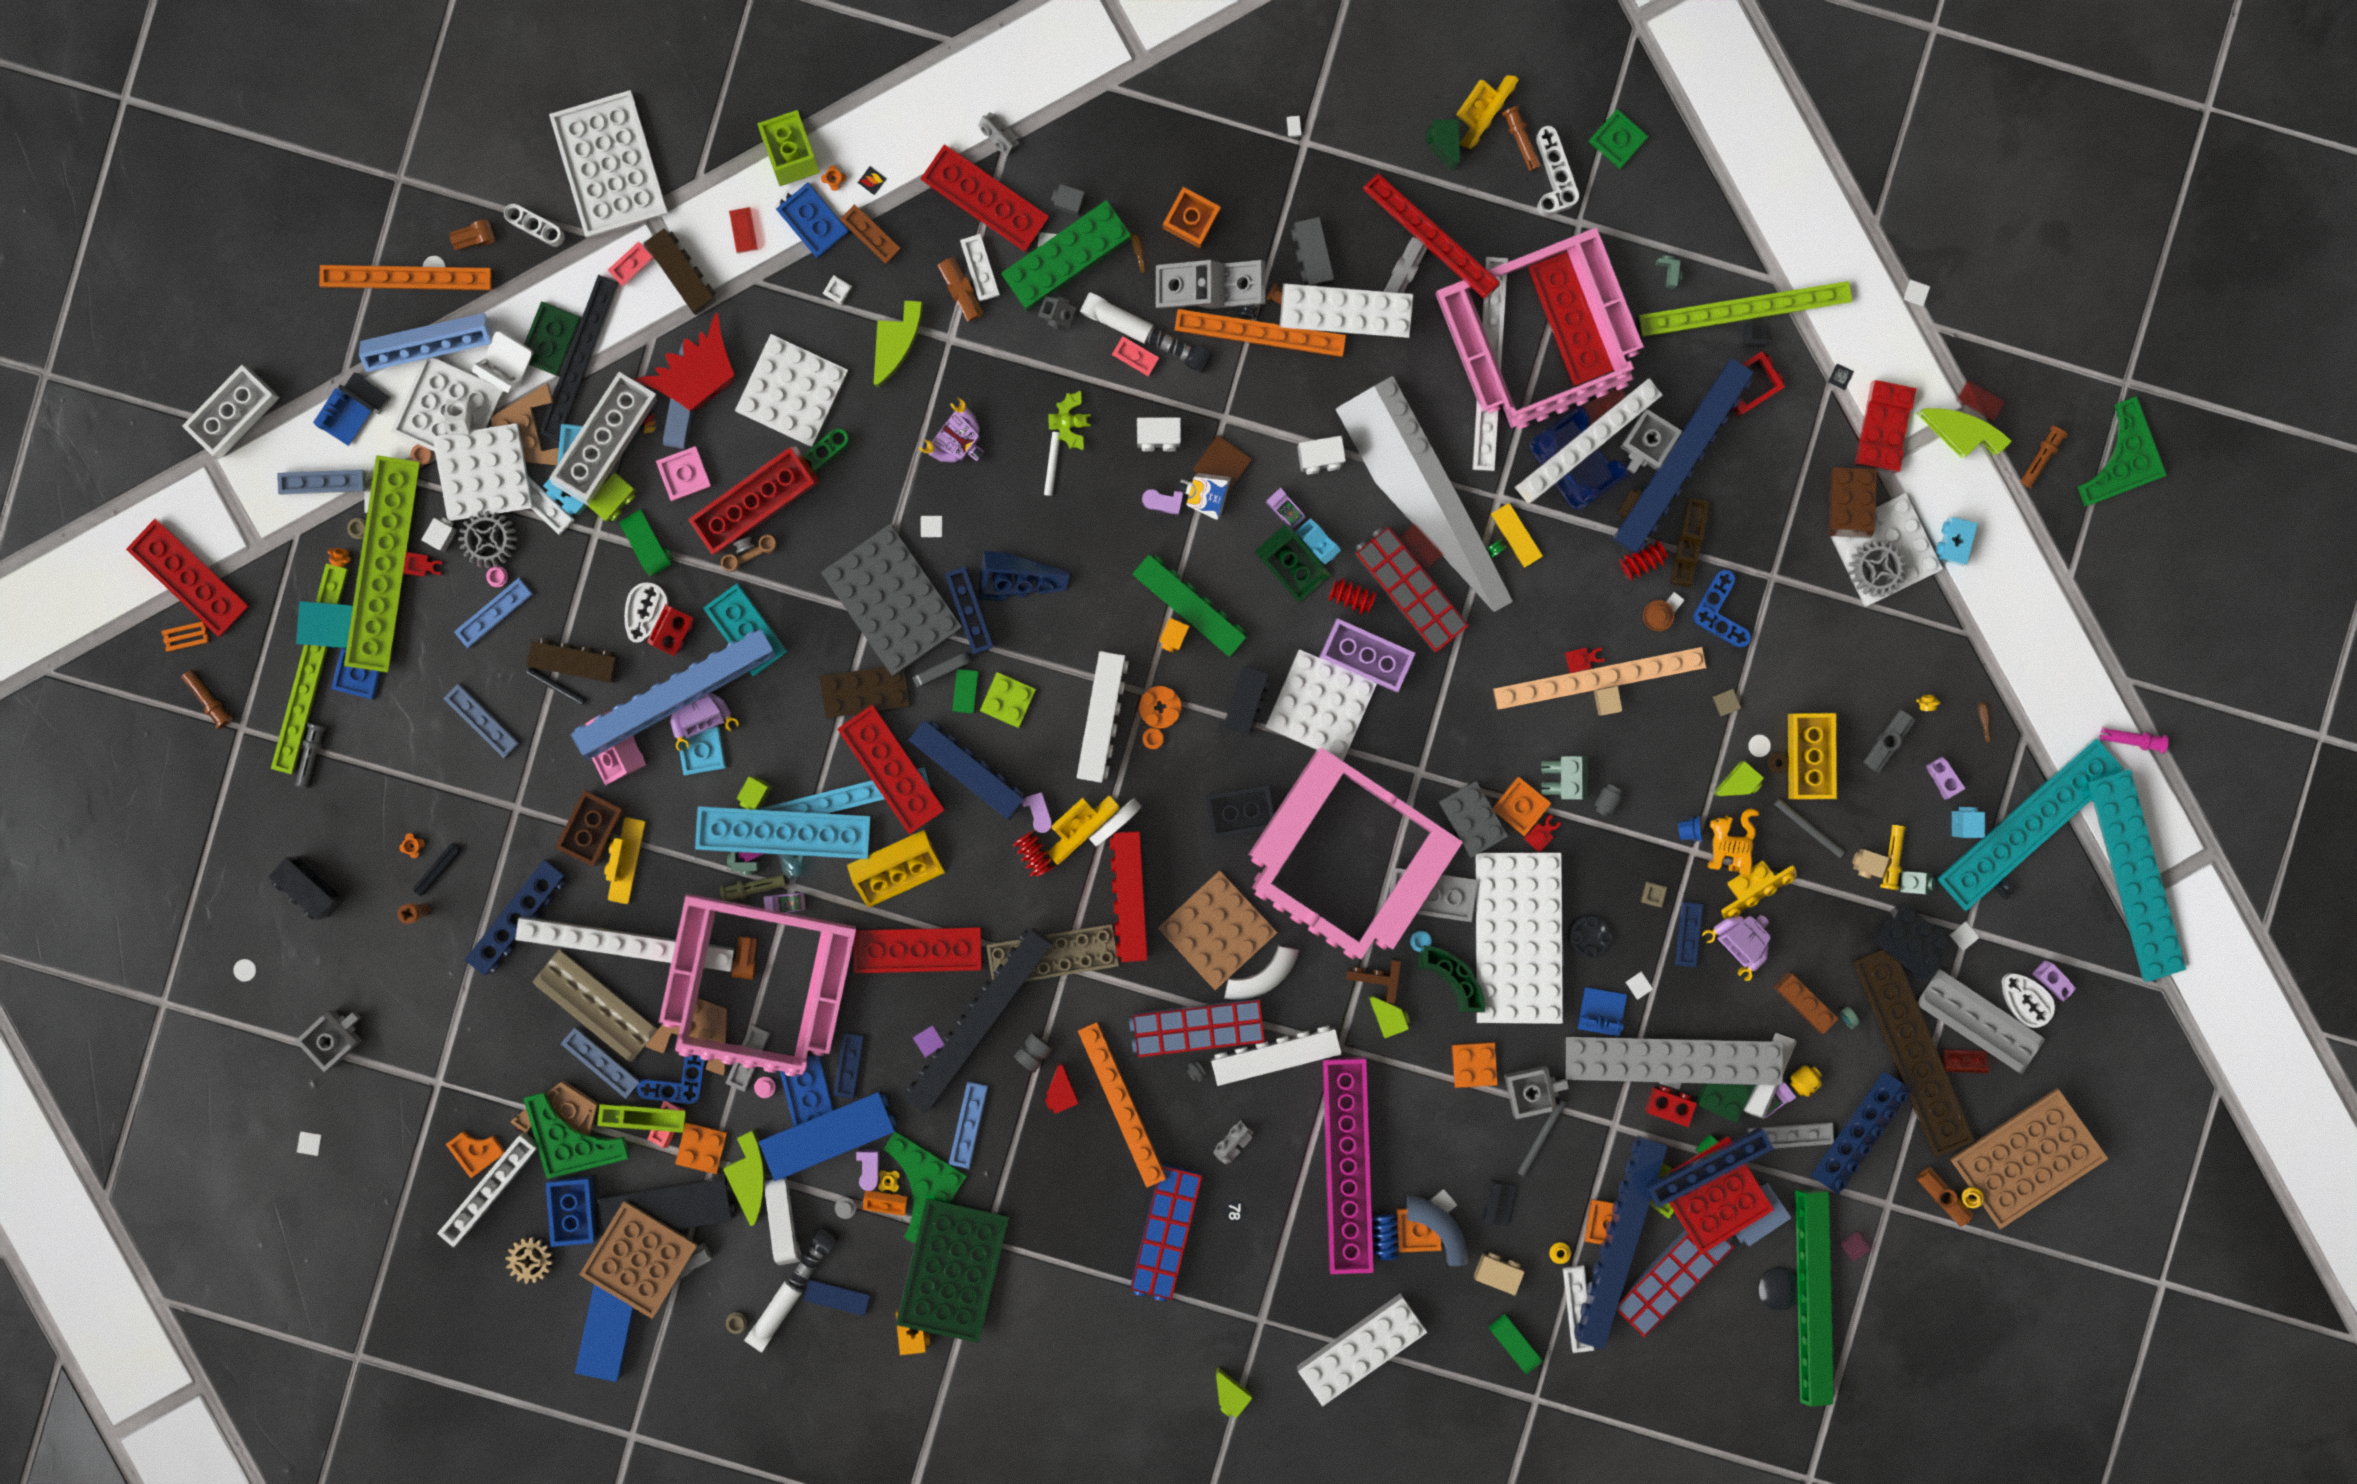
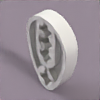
M641 583L635 586L628 594L624 617L627 635L631 641L641 643L649 638L665 604L669 605L668 596L660 586L653 583ZM654 587L656 596H652L650 599L653 606H648L647 612L650 615L642 619L639 611L645 609V604L642 602L649 597L646 591ZM640 627V632L643 633V636H638L635 639V634H632L633 630H637Z
M1133 798L1100 826L1089 839L1095 846L1099 845L1125 824L1142 806Z
M2008 973L2002 978L2003 995L2010 1012L2016 1020L2032 1028L2044 1026L2051 1020L2055 1004L2051 995L2042 986L2025 976L2015 973ZM2010 978L2017 979L2015 981L2017 988L2013 986H2008L2010 984ZM2024 994L2030 995V1002L2038 1004L2036 1005L2038 1011H2044L2042 1020L2036 1019L2038 1015L2035 1011H2029L2031 1006L2028 1003H2022Z

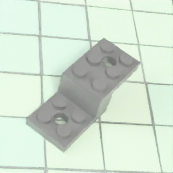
M1213 260L1156 265V308L1200 306L1215 309L1265 304V261L1263 260L1225 264ZM1246 278L1248 285L1245 289H1242L1241 282ZM1178 280L1179 288L1174 291L1173 284Z

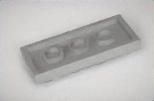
M1393 867L1389 895L1406 869ZM1441 875L1416 914L1472 922L1478 880Z

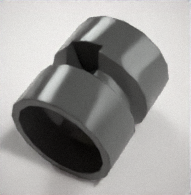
M1032 1032L1025 1040L1026 1046H1021L1015 1053L1014 1058L1024 1067L1035 1073L1042 1064L1041 1059H1046L1053 1048L1045 1040Z

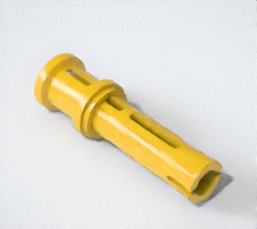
M1892 825L1888 851L1889 860L1884 872L1883 884H1880V888L1899 890L1900 888L1898 880L1899 874L1902 873L1900 860L1906 829L1904 826Z

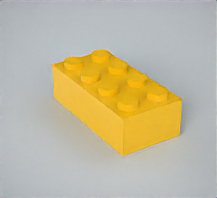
M1836 713L1788 714L1789 799H1837Z

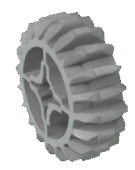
M485 511L484 516L477 512V518L470 516L471 523L464 521L463 524L467 526V529H460V532L465 535L458 539L459 541H465V544H462L460 549H467L463 555L465 557L471 556L469 560L471 563L477 561V566L482 567L485 563L486 568H490L493 563L495 567H498L499 560L502 563L507 562L504 557L505 555L512 557L513 554L509 552V549H516V546L511 545V542L517 541V538L511 537V534L516 533V529H508L513 523L511 521L505 523L507 518L505 515L499 518V513L496 514V512L489 515L488 511ZM485 522L495 523L493 527H489L486 531L478 528V526ZM500 528L504 536L503 545L498 541ZM473 534L478 538L476 550L473 546ZM483 535L490 536L489 538L494 544L486 542L487 540ZM490 547L498 550L496 554L485 557L481 555L483 551L486 552Z
M1871 540V546L1868 542L1863 543V548L1858 547L1856 551L1859 555H1851L1852 559L1856 560V562H1849V566L1854 567V570L1849 571V575L1855 574L1856 576L1851 582H1859L1856 589L1859 590L1864 587L1863 594L1866 595L1870 592L1871 597H1876L1877 593L1880 597H1884L1885 591L1890 595L1893 593L1892 588L1898 590L1900 587L1897 582L1903 583L1905 581L1900 575L1907 574L1906 570H1902V567L1907 566V562L1901 563L1900 561L1905 555H1897L1900 548L1896 547L1891 550L1893 543L1889 542L1885 546V540H1880L1879 543L1876 540ZM1872 551L1882 552L1876 561L1868 560L1865 557ZM1889 558L1892 561L1893 570H1891L1887 565ZM1880 564L1881 567L1879 568H1882V570L1876 573L1874 565ZM1862 565L1868 570L1867 579L1863 574ZM1880 576L1890 578L1883 586L1873 585Z

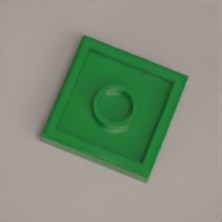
M1616 109L1588 142L1618 169H1621L1649 136L1620 110Z

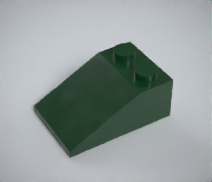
M1287 524L1282 526L1254 551L1298 603L1330 576V573Z

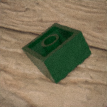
M1459 119L1433 120L1425 134L1426 144H1430V151L1450 170H1456L1460 163Z

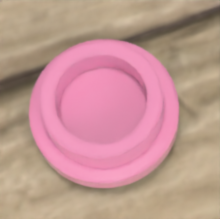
M494 566L487 572V581L493 587H502L508 581V572L503 567Z
M764 1076L755 1082L754 1090L759 1097L768 1098L774 1094L776 1084L772 1078Z

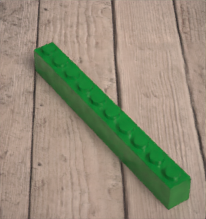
M1821 1189L1795 1190L1800 1403L1810 1407L1834 1404L1835 1390L1833 1387L1834 1367L1832 1357L1834 1347L1832 1345L1833 1305L1831 1302L1830 1197L1828 1191Z

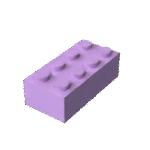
M1337 618L1319 658L1397 693L1415 653Z

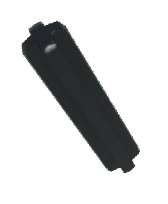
M451 843L413 887V892L418 896H422L461 851L460 847Z

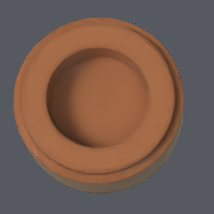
M419 444L415 445L410 453L411 459L420 462L419 465L422 466L428 465L434 456L432 450Z

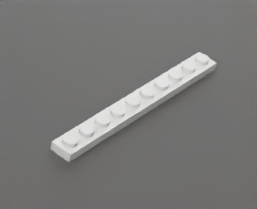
M1486 257L1485 269L1488 271L1508 263V258ZM1507 274L1496 278L1500 281V286L1486 299L1483 298L1482 325L1500 371ZM1478 401L1476 404L1472 470L1494 471L1498 411L1490 414L1488 411L1482 412Z

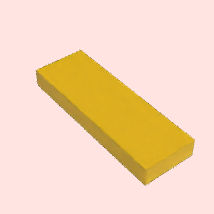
M1510 503L1490 514L1524 568L1543 557Z

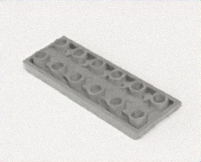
M1938 969L1917 1001V1005L2021 1075L2045 1041L2042 1036L1940 969Z

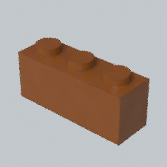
M1787 972L1773 986L1818 1032L1824 1034L1838 1020L1793 974Z

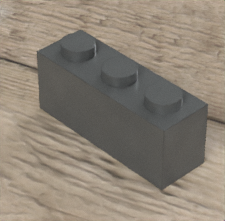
M1320 217L1295 222L1294 229H1291L1293 242H1297L1299 250H1296L1298 263L1302 262L1304 270L1301 271L1303 284L1320 286L1333 283L1334 277Z

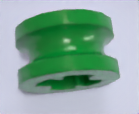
M1499 539L1486 550L1491 553L1490 557L1492 558L1507 548V546L1502 545V539Z

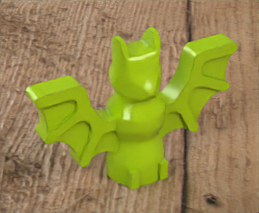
M1078 391L1075 394L1067 393L1065 400L1056 404L1059 413L1048 414L1049 430L1058 429L1060 431L1058 440L1065 441L1069 449L1078 448L1083 451V437L1070 431L1072 427L1091 426V424L1087 423V418L1091 417V414L1072 415L1069 413L1071 409L1080 406L1082 403L1081 391Z

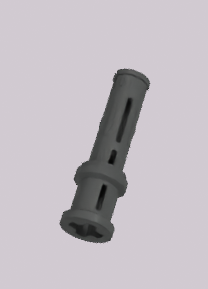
M316 723L307 724L309 729L306 740H303L305 749L295 783L296 786L302 788L309 787L317 751L322 748L323 732L327 730L326 726ZM308 758H309V762H308V766H307V769H306V773H305V775H304L305 768H306V765H307V761H308Z

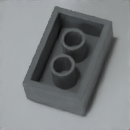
M1472 781L1437 801L1457 838L1462 841L1461 845L1468 857L1471 858L1508 837L1477 781Z

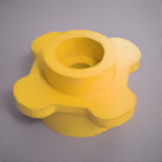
M1923 695L1922 698L1916 699V702H1919L1920 710L1923 711L1936 710L1937 705L1940 704V701L1934 695Z
M885 1170L879 1172L880 1183L878 1184V1189L880 1191L891 1190L896 1192L899 1189L897 1184L900 1176L897 1171L886 1172Z

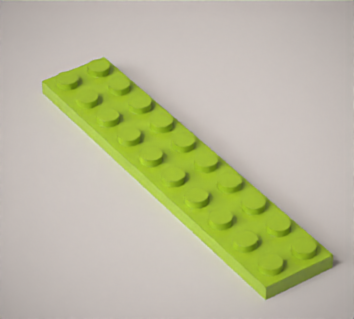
M376 455L344 666L388 673L420 462Z

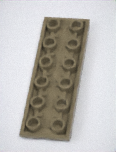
M1112 924L1044 935L1053 943L1024 982L1119 966ZM1017 939L986 945L992 981L996 977L993 973L999 964H1006L1008 961L1006 955L1013 946L1017 949L1021 941Z
M561 949L556 952L533 981L535 986L630 1062L636 1058L658 1030L656 1026Z

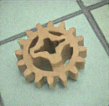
M534 1236L529 1241H527L526 1237H523L521 1243L519 1241L514 1243L515 1248H509L508 1252L512 1255H508L506 1260L511 1263L506 1268L513 1269L510 1275L517 1274L518 1282L524 1278L525 1284H528L531 1279L533 1283L538 1282V1277L541 1279L546 1277L544 1272L549 1273L551 1271L548 1265L554 1263V1260L549 1259L553 1252H547L548 1244L541 1245L543 1239L535 1242ZM526 1247L525 1253L517 1254L521 1248ZM530 1256V1260H534V1262L529 1264V1260H526V1258ZM542 1266L538 1272L533 1273L535 1267Z

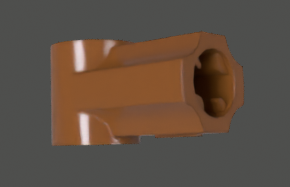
M489 219L473 222L469 227L449 233L455 251L475 245L484 246L496 241Z
M738 937L736 959H734L732 965L733 978L754 980L757 938Z

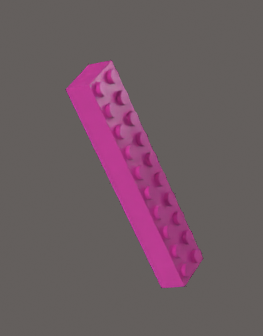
M1365 1056L1322 1059L1329 1270L1330 1274L1373 1273Z

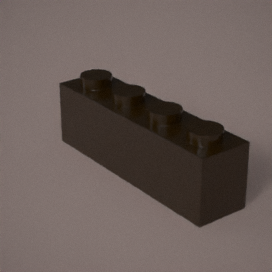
M663 228L643 243L692 313L698 315L716 302L714 298L716 292L709 283L704 284L701 279L704 275L697 266L692 267L689 262L692 258L685 248L681 250L676 243L679 240L673 231L668 232Z
M538 638V642L531 641L527 667L610 683L615 682L619 658L613 657V652L601 650L600 654L592 653V648L580 646V650L571 649L572 644L559 642V646L550 645L551 640Z

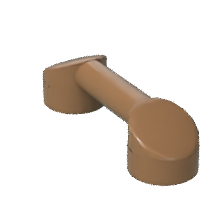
M764 535L759 540V546L738 557L731 554L725 555L721 559V566L727 572H736L741 564L764 552L767 554L773 553L777 547V542L772 536Z

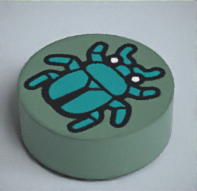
M1846 1007L1840 1011L1842 1019L1849 1028L1853 1029L1859 1025V1019L1851 1008Z

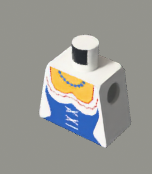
M1197 473L1193 478V482L1181 479L1178 492L1189 495L1187 501L1189 507L1218 520L1222 514L1231 477Z

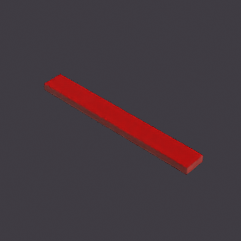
M1379 173L1363 187V190L1484 299L1500 286V281Z

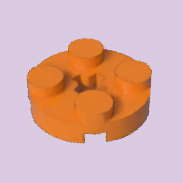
M1155 686L1148 689L1142 695L1139 703V712L1142 719L1148 725L1155 728H1166L1178 719L1181 712V701L1172 689L1165 686ZM1158 701L1166 704L1163 713L1154 710V706L1157 705Z

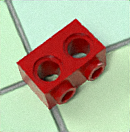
M665 604L647 643L675 656L683 646V639L686 633H689L693 626V617ZM676 617H680V623L677 626H673V620ZM671 636L670 643L664 645L663 641L665 637Z
M1661 1085L1659 1089L1653 1087L1645 1111L1648 1114L1689 1127L1697 1104L1691 1100L1692 1096L1680 1092L1679 1096L1671 1093L1672 1089ZM1665 1096V1105L1658 1107L1656 1104L1657 1099ZM1681 1103H1685V1112L1682 1114H1678L1677 1106Z

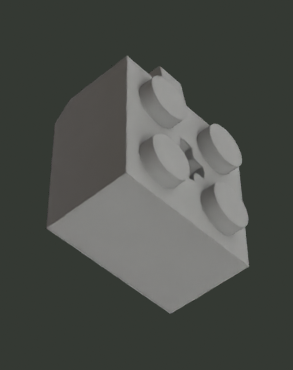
M1648 409L1642 411L1620 445V448L1630 453L1628 457L1632 459L1626 470L1634 474L1640 465L1645 467L1646 464L1655 470L1659 468L1682 431ZM1650 435L1654 436L1652 438L1654 442L1648 443L1647 437Z
M334 1009L327 1011L295 1042L323 1072L329 1071L362 1041L354 1032L356 1029L353 1027L361 1017L356 1011L352 1012L347 1018L343 1015L340 1017ZM328 1037H330L331 1044L327 1043V1041L329 1040Z
M1546 1065L1504 1074L1515 1119L1557 1110L1555 1097L1559 1096L1558 1091L1569 1089L1566 1079L1555 1081V1077H1550ZM1529 1088L1536 1090L1532 1093L1533 1096L1531 1097L1528 1094H1526V1092L1529 1091Z

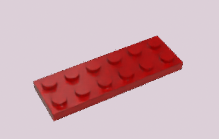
M945 144L920 178L922 182L1025 253L1049 220L1048 215Z
M1568 252L1529 266L1528 271L1573 387L1613 372L1614 369Z
M156 518L126 548L140 564L218 637H222L250 607Z
M873 705L837 728L909 834L945 811Z
M981 927L856 930L853 941L854 973L982 970Z

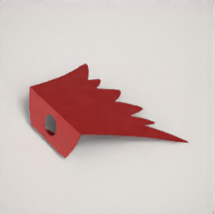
M716 312L712 320L708 338L702 331L700 332L699 347L690 340L684 339V357L672 353L665 354L670 370L656 367L655 370L660 376H643L633 379L667 395L689 411L700 409L732 384L735 377L723 344L718 313Z

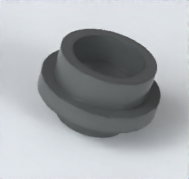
M1197 1061L1188 1064L1189 1069L1187 1072L1193 1081L1197 1079L1201 1082L1203 1077L1206 1076L1202 1066Z

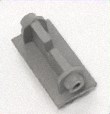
M989 112L986 116L983 115L978 124L981 132L993 141L1000 152L1008 156L1011 149H1015L1020 144L1017 141L1018 138L1009 128L1003 132L1001 131L1005 124L996 114Z
M1240 1120L1230 1129L1225 1139L1217 1144L1213 1153L1226 1165L1229 1162L1232 1163L1241 1152L1236 1148L1237 1144L1244 1148L1253 1138L1254 1132Z

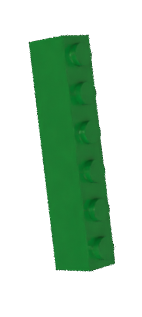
M1148 555L1132 575L1230 657L1245 640L1246 637L1243 635L1245 631L1237 624L1232 626L1227 621L1229 617L1221 610L1216 612L1212 609L1213 603L1206 597L1199 598L1195 594L1197 590L1188 582L1184 585L1178 579L1181 576L1173 569L1169 571L1162 566L1164 562L1158 556L1154 555L1151 557Z

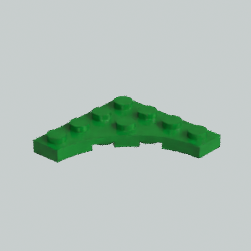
M2137 396L2114 405L2118 420L2116 445L2105 467L2094 478L2077 487L2084 506H2089L2167 476Z
M546 1091L523 1098L547 1179L626 1160L630 1157L624 1137L598 1138L584 1134L567 1124L552 1107Z
M895 1130L883 1150L897 1160L909 1179L913 1194V1213L904 1238L915 1244L926 1198L950 1203L967 1174L949 1165L946 1161Z

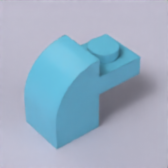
M1311 518L1295 531L1296 535L1313 555L1324 564L1333 560L1341 551Z

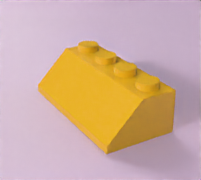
M925 830L868 855V859H859L847 865L852 883L868 908L945 873Z

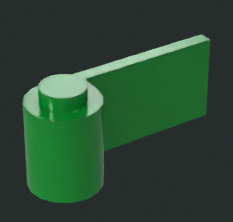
M641 509L619 522L649 577L672 565L671 560L674 558L668 548L664 549L660 545Z

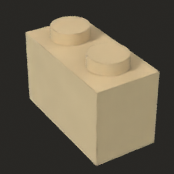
M1489 1252V1254L1482 1253L1474 1273L1475 1280L1516 1295L1524 1275V1270L1520 1267L1521 1264L1513 1260L1508 1262L1500 1260L1501 1256Z

